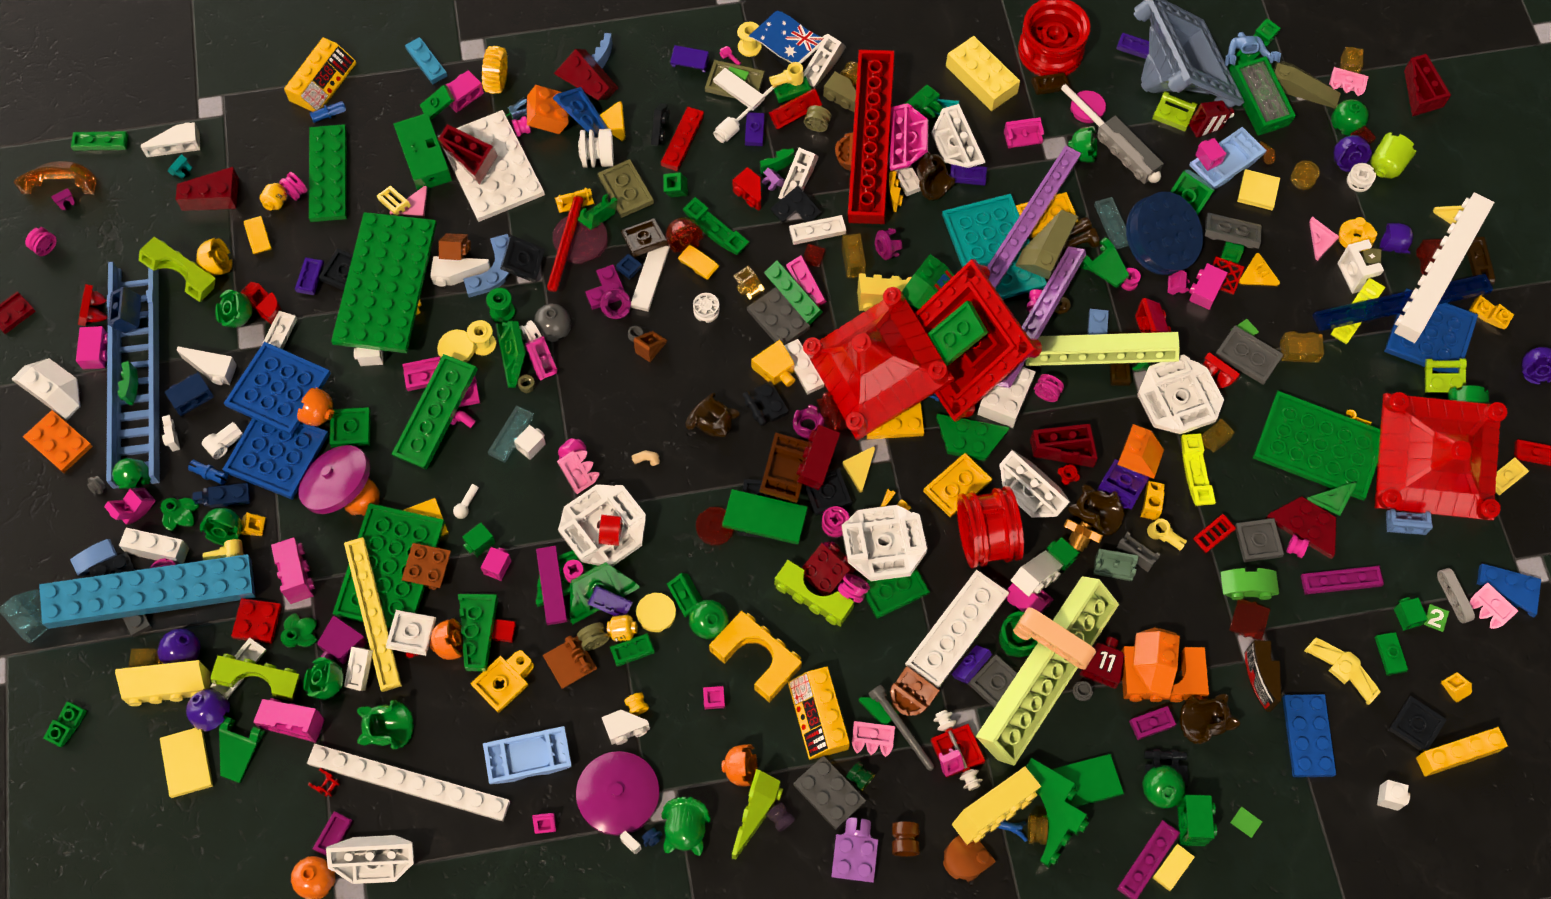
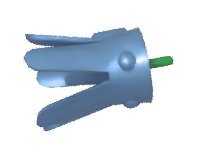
M523 97L516 104L507 107L509 114L505 116L511 115L514 120L527 115V104H525L527 99Z

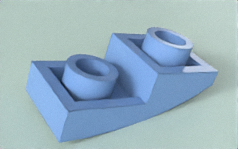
M604 33V40L600 41V47H596L595 54H592V58L601 68L606 64L612 50L611 33Z
M106 539L83 550L70 560L77 576L83 577L89 572V567L115 557L117 553L111 540Z

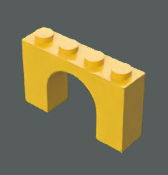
M741 611L711 642L709 650L725 664L745 644L757 643L766 647L771 653L773 660L769 669L754 684V690L770 703L801 669V658L794 651L790 652L785 648L786 645L780 639H774L770 635L771 632L765 626L760 627L751 614H745Z

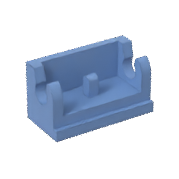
M1395 509L1386 511L1387 532L1427 535L1433 528L1430 512L1426 511V513L1417 514L1396 512Z

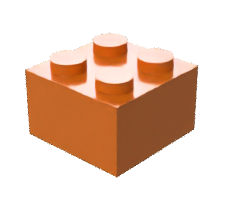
M535 85L527 95V126L560 134L568 125V113L553 97L562 92Z

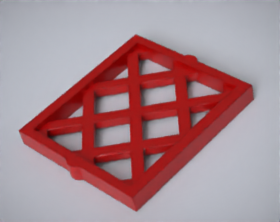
M1216 256L1212 266L1217 264L1221 270L1227 267L1230 270L1225 277L1226 283L1222 284L1220 290L1234 295L1244 266ZM1219 261L1224 262L1227 265L1221 266ZM1231 266L1237 267L1238 270L1233 271ZM1233 275L1235 280L1229 281L1227 276ZM1229 285L1231 290L1223 288V286Z

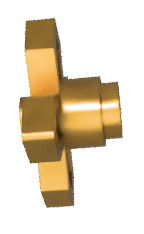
M1067 519L1064 527L1072 530L1069 544L1083 552L1084 548H1087L1091 539L1100 543L1104 536L1091 530L1092 526L1083 521L1079 524Z

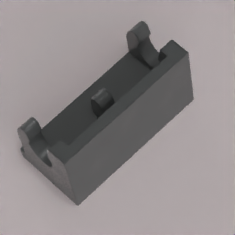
M1127 532L1119 542L1116 550L1121 553L1138 555L1137 565L1149 572L1161 554L1159 552L1155 554L1132 538L1130 532Z

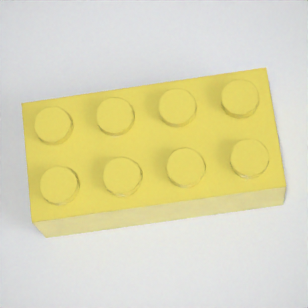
M975 36L947 54L946 67L991 111L1018 93L1020 80Z
M1023 767L965 808L952 823V826L967 845L972 841L977 843L986 836L987 832H993L1005 819L1006 821L1011 819L1020 808L1023 810L1030 805L1031 801L1038 796L1036 792L1041 785L1029 770Z

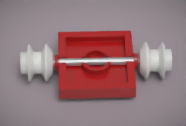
M947 710L941 711L936 714L937 718L933 721L939 722L940 726L937 730L945 731V733L931 738L932 746L938 759L939 753H942L944 756L949 753L950 748L954 751L959 750L962 755L964 769L947 776V778L963 772L959 778L966 782L963 788H968L969 791L981 786L980 782L983 780L977 779L976 775L979 771L971 768L985 763V759L969 724L953 729L956 724V720L950 719L953 713L947 712Z

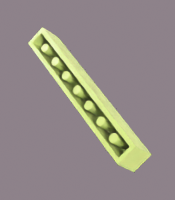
M1178 332L1039 336L1038 340L1042 344V351L1035 358L1028 357L1025 365L1179 362Z

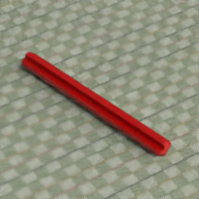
M575 196L572 201L547 285L548 290L552 292L558 290L578 217L584 202L581 196Z

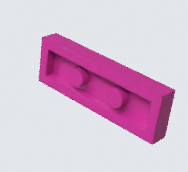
M799 256L786 264L791 276L818 307L827 302L803 256Z

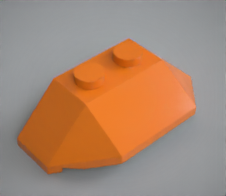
M1156 627L1136 633L1133 669L1146 686L1149 694L1169 699L1178 667L1180 636L1175 632Z

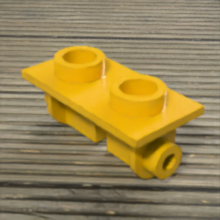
M584 188V190L555 197L559 213L570 211L575 196L583 198L582 207L594 204L591 189Z

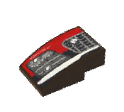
M1254 640L1244 652L1247 674L1260 704L1266 712H1271L1281 702L1280 661H1271V641Z

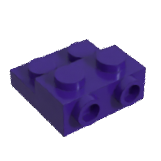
M1115 459L1097 491H1103L1108 495L1116 491L1123 508L1132 510L1150 477L1117 465L1118 460Z

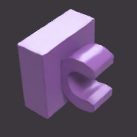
M768 167L763 172L767 177L762 180V183L767 185L771 181V185L768 187L770 191L775 190L776 186L783 187L785 180L775 170Z

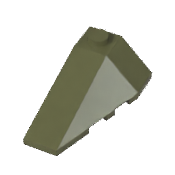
M1276 61L1273 71L1285 94L1328 107H1337L1340 92L1294 64L1284 61L1278 63Z
M1061 210L1023 248L1015 266L1049 280L1079 216Z

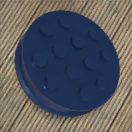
M1158 192L1138 201L1128 215L1126 235L1130 250L1136 260L1150 272L1159 275L1172 274L1188 268L1198 258L1203 243L1202 226L1197 213L1183 197L1172 192Z

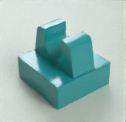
M181 154L169 167L168 172L172 176L176 175L183 179L186 175L182 173L181 169L184 168L190 171L192 167L186 161L187 158Z

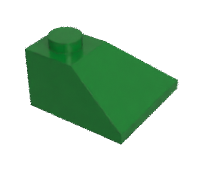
M1188 169L1182 172L1170 192L1183 197L1199 215L1214 189L1202 177Z

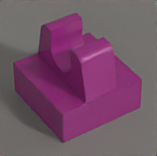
M68 188L51 196L55 204L62 210H66L64 207L65 201H69L72 206L75 205L73 195Z

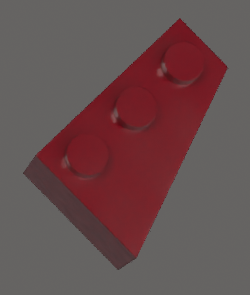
M575 49L554 73L573 86L581 87L585 93L597 100H608L618 89L617 85L586 49Z
M1427 54L1411 58L1404 73L1412 117L1443 108L1451 94Z
M448 124L438 138L443 148L480 185L498 156L494 147Z
M229 167L178 183L176 201L182 211L236 209L239 177L234 167Z
M1090 424L1039 429L1032 432L1030 442L1034 457L1094 468L1098 458Z
M818 425L815 430H811L808 437V446L805 447L802 455L804 458L803 463L799 464L796 472L799 475L797 482L817 490L820 489L840 435L839 432Z

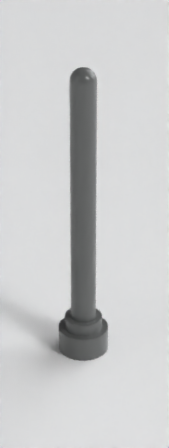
M880 684L868 693L872 700L881 704L927 770L932 771L934 764L886 699V690Z

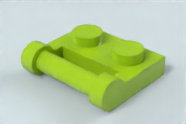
M1164 91L1152 119L1186 131L1197 103H1189ZM1167 101L1182 108L1188 109L1189 111L1185 112L1183 110L1167 105L1165 103Z
M1459 358V360L1425 359V393H1448L1450 389L1455 387L1456 390H1462V386H1466V358ZM1458 368V373L1432 374V369Z

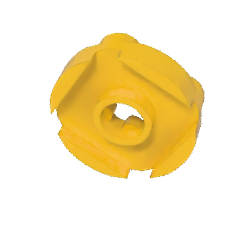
M1357 217L1341 225L1338 240L1345 248L1349 244L1368 239L1373 246L1377 237V231L1364 218Z

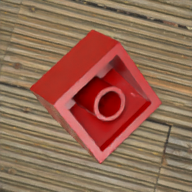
M1143 298L1135 315L1140 333L1171 332L1170 326H1167L1166 313L1162 310L1160 303Z

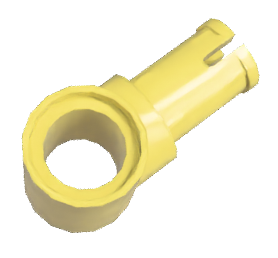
M793 62L788 65L787 70H784L783 73L769 77L772 88L785 83L794 86L802 84L804 82L803 66L798 62Z
M1158 519L1147 528V533L1152 539H1160L1163 542L1167 541L1179 551L1182 550L1187 542L1186 539L1173 532L1169 522L1165 519ZM1156 525L1161 527V533L1156 530Z
M239 539L228 540L224 542V546L220 547V549L204 552L203 560L244 555L242 541Z

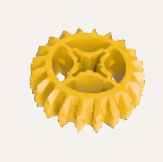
M489 46L484 54L482 84L485 92L490 94L502 93L507 79L508 56L505 48L500 46Z

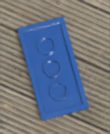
M1325 694L1284 695L1282 699L1293 777H1334L1336 769Z

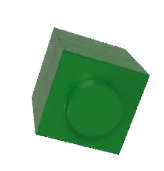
M681 172L663 174L664 192L669 197L688 196L687 178Z
M479 523L462 536L465 542L463 544L464 548L469 554L473 552L476 557L496 543L493 535L482 523Z
M1062 537L1057 542L1054 540L1047 547L1048 553L1063 565L1060 569L1063 573L1079 555V552Z
M1407 597L1401 599L1394 608L1403 631L1422 626L1428 620L1419 598L1411 599Z

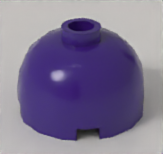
M1356 135L1344 137L1334 148V160L1339 168L1345 172H1350L1352 167L1358 163H1367L1372 155L1367 141Z
M1538 347L1532 349L1524 356L1522 372L1528 382L1534 384H1541L1540 381L1546 380L1548 383L1551 382V348Z
M181 628L174 629L163 636L159 642L157 654L163 664L196 661L200 655L201 644L193 632Z
M204 689L190 698L186 706V716L197 730L210 731L218 727L225 720L223 716L226 711L229 713L230 703L220 692L213 689Z

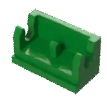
M605 194L602 197V202L590 210L582 209L578 221L590 230L594 229L615 215L618 199L613 197L608 202V194Z

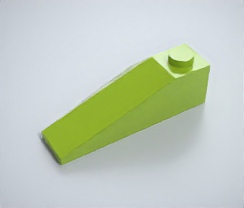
M756 769L748 795L749 804L744 809L743 824L738 830L732 859L738 858L774 807L776 800L780 801L783 788H780V781Z

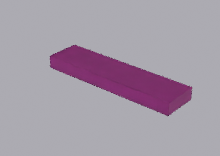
M556 546L536 549L547 625L567 622Z
M1379 566L1301 575L1305 595L1382 587L1384 585Z
M1162 820L1117 890L1130 899H1137L1180 832Z

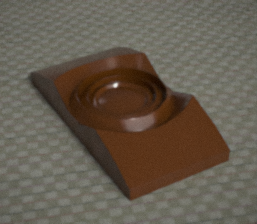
M775 432L759 492L797 503L802 484L797 482L799 475L796 472L799 464L803 463L804 458L802 455L809 442Z

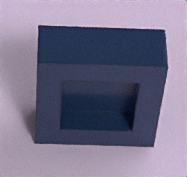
M629 254L616 265V269L629 280L642 268V264Z

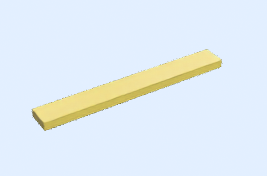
M362 537L345 542L344 545L370 650L373 651L372 658L380 690L385 692L401 687L402 684L393 650L386 649L389 633L365 539Z

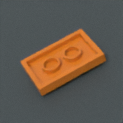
M53 410L23 436L26 441L63 473L93 447Z

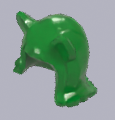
M391 700L390 706L379 705L373 708L364 706L357 709L358 714L362 717V734L357 740L358 744L363 746L391 744L390 747L392 749H398L406 746L411 739L413 719L411 711L403 703Z
M682 796L668 801L663 806L661 813L662 819H666L664 826L666 837L664 842L665 853L669 854L675 849L681 851L692 850L695 855L700 856L703 851L702 839L706 831L705 823H709L711 819L705 804L693 797L687 798Z

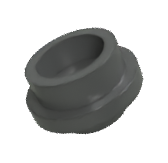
M98 476L88 478L89 483L87 486L90 491L98 494L103 493V490L106 488L104 482Z
M1079 681L1073 686L1072 692L1077 700L1087 701L1093 695V688L1088 682Z

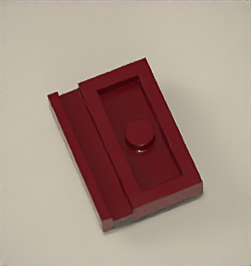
M18 291L0 304V329L4 334H7L36 312Z

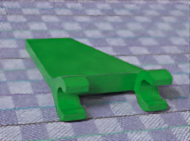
M1104 237L1100 241V244L1103 245L1100 247V250L1103 253L1093 261L1086 255L1080 267L1084 270L1092 271L1117 288L1129 278V274L1115 246L1108 238Z
M223 716L225 720L220 724L219 728L220 776L241 783L253 753L264 736L265 731L253 727L249 738L230 731L234 726L235 720Z

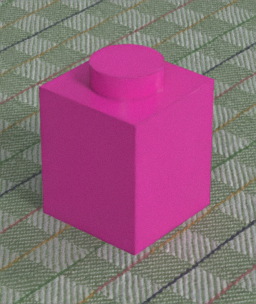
M1213 138L1209 141L1204 140L1198 145L1196 156L1208 171L1223 163L1226 152L1216 139Z
M491 547L481 566L483 574L502 581L511 563L508 551L499 547L497 549Z

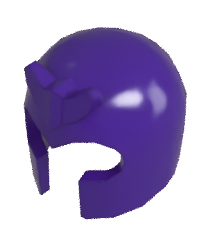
M1387 223L1386 231L1380 242L1382 251L1391 252L1395 250L1396 253H1410L1408 249L1413 242L1411 228L1405 224Z

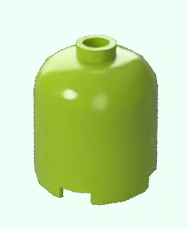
M1392 132L1385 134L1370 159L1371 166L1374 168L1373 170L1376 175L1390 179L1398 177L1417 152V150L1413 149L1414 143L1401 134L1398 137L1392 135Z

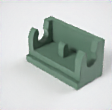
M1099 549L1095 556L1093 574L1133 581L1137 570L1135 566L1138 562V555Z

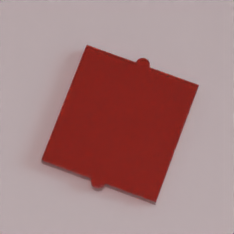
M1243 599L1237 600L1229 630L1243 635L1244 638L1250 637L1262 640L1270 609L1258 605L1256 602L1252 603Z

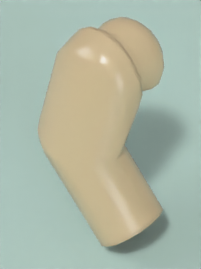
M648 450L631 456L634 464L645 460L650 461L652 466L660 463L658 453Z

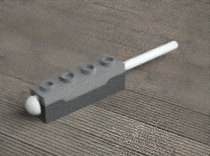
M1067 84L1062 86L1061 90L1099 126L1097 133L1099 141L1105 144L1110 149V152L1122 161V164L1134 173L1138 180L1143 184L1148 181L1151 183L1160 181V171L1164 163L1116 115L1107 122H1104Z

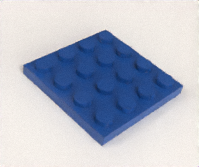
M1406 288L1384 352L1425 367V359L1459 360V358H1465L1478 314L1439 301L1421 335L1413 343L1394 333L1397 328L1395 322L1400 314L1403 316L1405 314L1402 311L1408 301L1412 302L1413 300L1410 298L1413 291ZM1458 368L1432 369L1439 373H1458Z
M264 342L224 404L228 408L292 436L300 423L297 413L298 409H302L304 403L301 402L303 397L311 388L317 387L322 389L331 372L328 369Z
M252 418L222 470L231 476L293 500L303 476L315 461L329 433L318 427L300 422L292 436Z

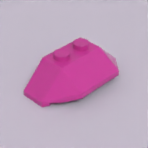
M908 103L891 107L890 170L892 171L909 167L928 152V119Z

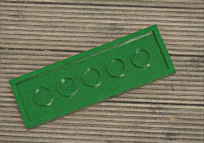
M345 124L309 127L310 222L347 219V128Z
M443 354L392 452L394 457L427 470L478 370L476 366Z

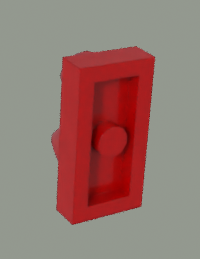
M85 284L78 325L86 326V322H100L107 319L103 312L89 307L90 305H101L107 301L102 294L92 290L93 285Z
M1210 352L1206 355L1202 365L1208 368L1211 376L1220 371L1217 377L1218 388L1227 387L1233 382L1236 383L1240 377L1237 371Z

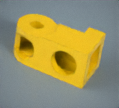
M1148 481L1140 517L1152 520L1159 519L1163 507L1164 484Z

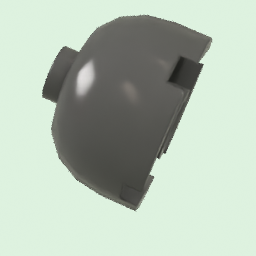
M550 303L542 306L534 317V324L546 341H558L559 338L566 337L571 330L572 323L569 313L563 306Z

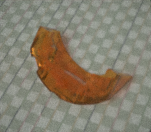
M55 161L40 165L14 180L15 185L22 194H31V188L34 185L37 187L41 186L43 179H75L76 186L82 187L84 194H94L96 177L91 171L80 164L68 161Z

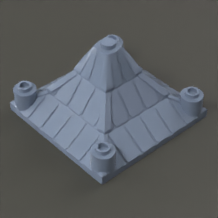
M1144 0L1134 8V16L1137 20L1145 22L1149 19L1151 23L1149 29V54L1147 55L1141 77V86L1146 92L1162 93L1164 91H1176L1180 93L1184 90L1208 95L1211 93L1217 96L1214 101H1224L1227 108L1235 105L1240 106L1245 102L1228 67L1225 66V61L1204 19L1166 0Z

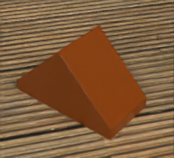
M654 331L635 337V353L651 362L666 344L667 340Z

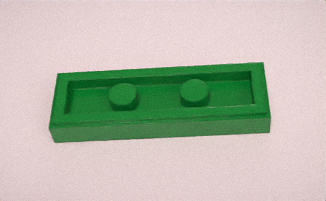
M126 131L73 132L71 149L73 151L126 150L128 133Z

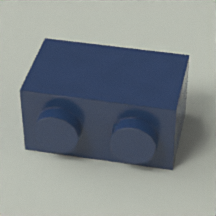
M124 286L111 292L107 325L125 334L138 328L140 323L141 295Z
M198 372L188 376L184 381L172 385L165 391L180 417L214 397Z

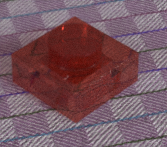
M1365 125L1350 134L1364 138L1368 144L1373 143L1376 139Z
M808 244L803 256L806 263L820 267L825 249Z

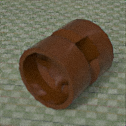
M915 822L893 823L892 835L896 839L892 841V854L903 857L919 855V842L916 840L919 837V824Z

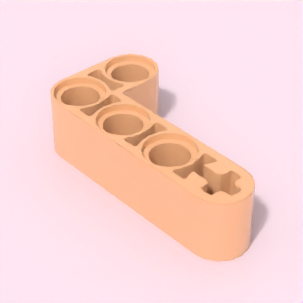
M1027 608L1013 629V632L1021 639L1029 640L1032 637L1074 666L1083 670L1087 668L1096 653V650L1091 645L1033 608Z

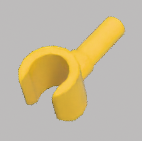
M1347 410V416H1351L1352 419L1371 426L1372 422L1356 417L1357 414L1354 410Z

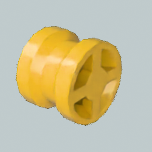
M642 692L635 693L624 700L626 706L630 708L629 713L635 716L649 709L648 704L644 702Z

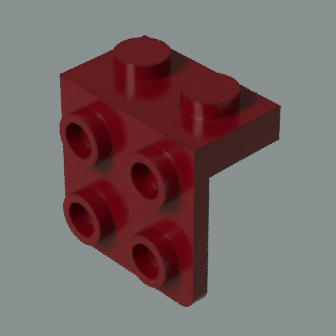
M834 542L821 543L802 567L804 578L823 596L831 595L841 583L845 574H853L856 571L848 563L847 555H844L840 551L841 548Z

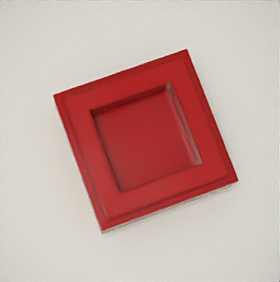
M496 619L492 640L513 643L516 622Z

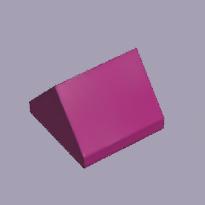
M555 813L532 815L535 834L556 832Z

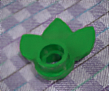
M175 498L165 499L160 506L161 512L164 514L162 518L164 527L169 531H173L177 524L192 527L194 525L192 511L198 509L199 505L195 504L190 498L179 500ZM173 504L174 508L168 509L167 506Z
M297 613L291 614L284 622L281 642L287 647H295L297 645L309 647L315 644L317 638L312 632L316 628L317 620L309 617L300 620Z

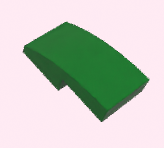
M782 149L776 151V158L761 160V176H765L763 172L768 167L777 172L790 165L794 160V149Z
M129 361L121 363L123 369L121 376L123 380L118 382L119 390L117 392L119 398L131 406L134 404L137 395L138 373L137 369Z
M67 701L58 719L52 720L43 739L63 747L73 735L88 710Z

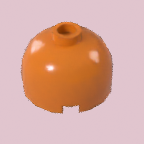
M317 387L311 388L301 401L304 403L302 409H298L297 418L298 421L310 426L324 424L327 420H331L334 415L332 398L328 393Z
M368 478L358 496L344 506L345 510L351 515L362 514L364 516L369 503L379 505L380 491L376 484Z
M452 618L442 621L432 631L430 648L442 659L454 660L463 656V640L460 633L462 626L457 620Z
M751 744L733 747L726 754L725 760L722 761L723 773H726L729 781L737 786H751L752 779L758 768L757 756L752 754L751 749H754Z
M310 856L300 860L294 866L291 873V884L294 891L305 899H321L325 897L335 883V872L328 869L327 861L318 856Z

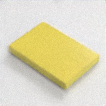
M193 728L160 738L169 796L171 798L213 787L203 729L197 730Z

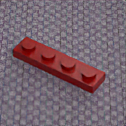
M687 107L661 161V166L675 171L679 170L704 117L703 111Z

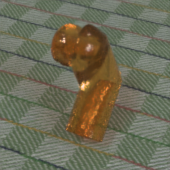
M1260 141L1259 144L1267 150L1263 155L1264 162L1272 164L1275 161V150L1265 142Z

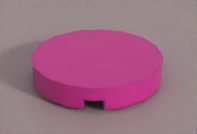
M1087 90L1077 93L1100 118L1103 117L1106 103L1100 94ZM1071 101L1070 110L1077 120L1083 123H1094L1077 104Z

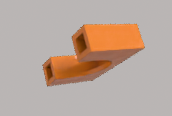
M1134 646L1123 647L1121 652L1124 653L1122 665L1124 699H1130L1131 702H1139L1142 699H1150L1151 702H1161L1162 699L1170 700L1171 702H1182L1189 699L1190 696H1195L1197 700L1206 699L1209 695L1205 647H1184L1181 651L1182 678L1179 683L1173 685L1169 699L1147 692L1146 686L1133 669Z

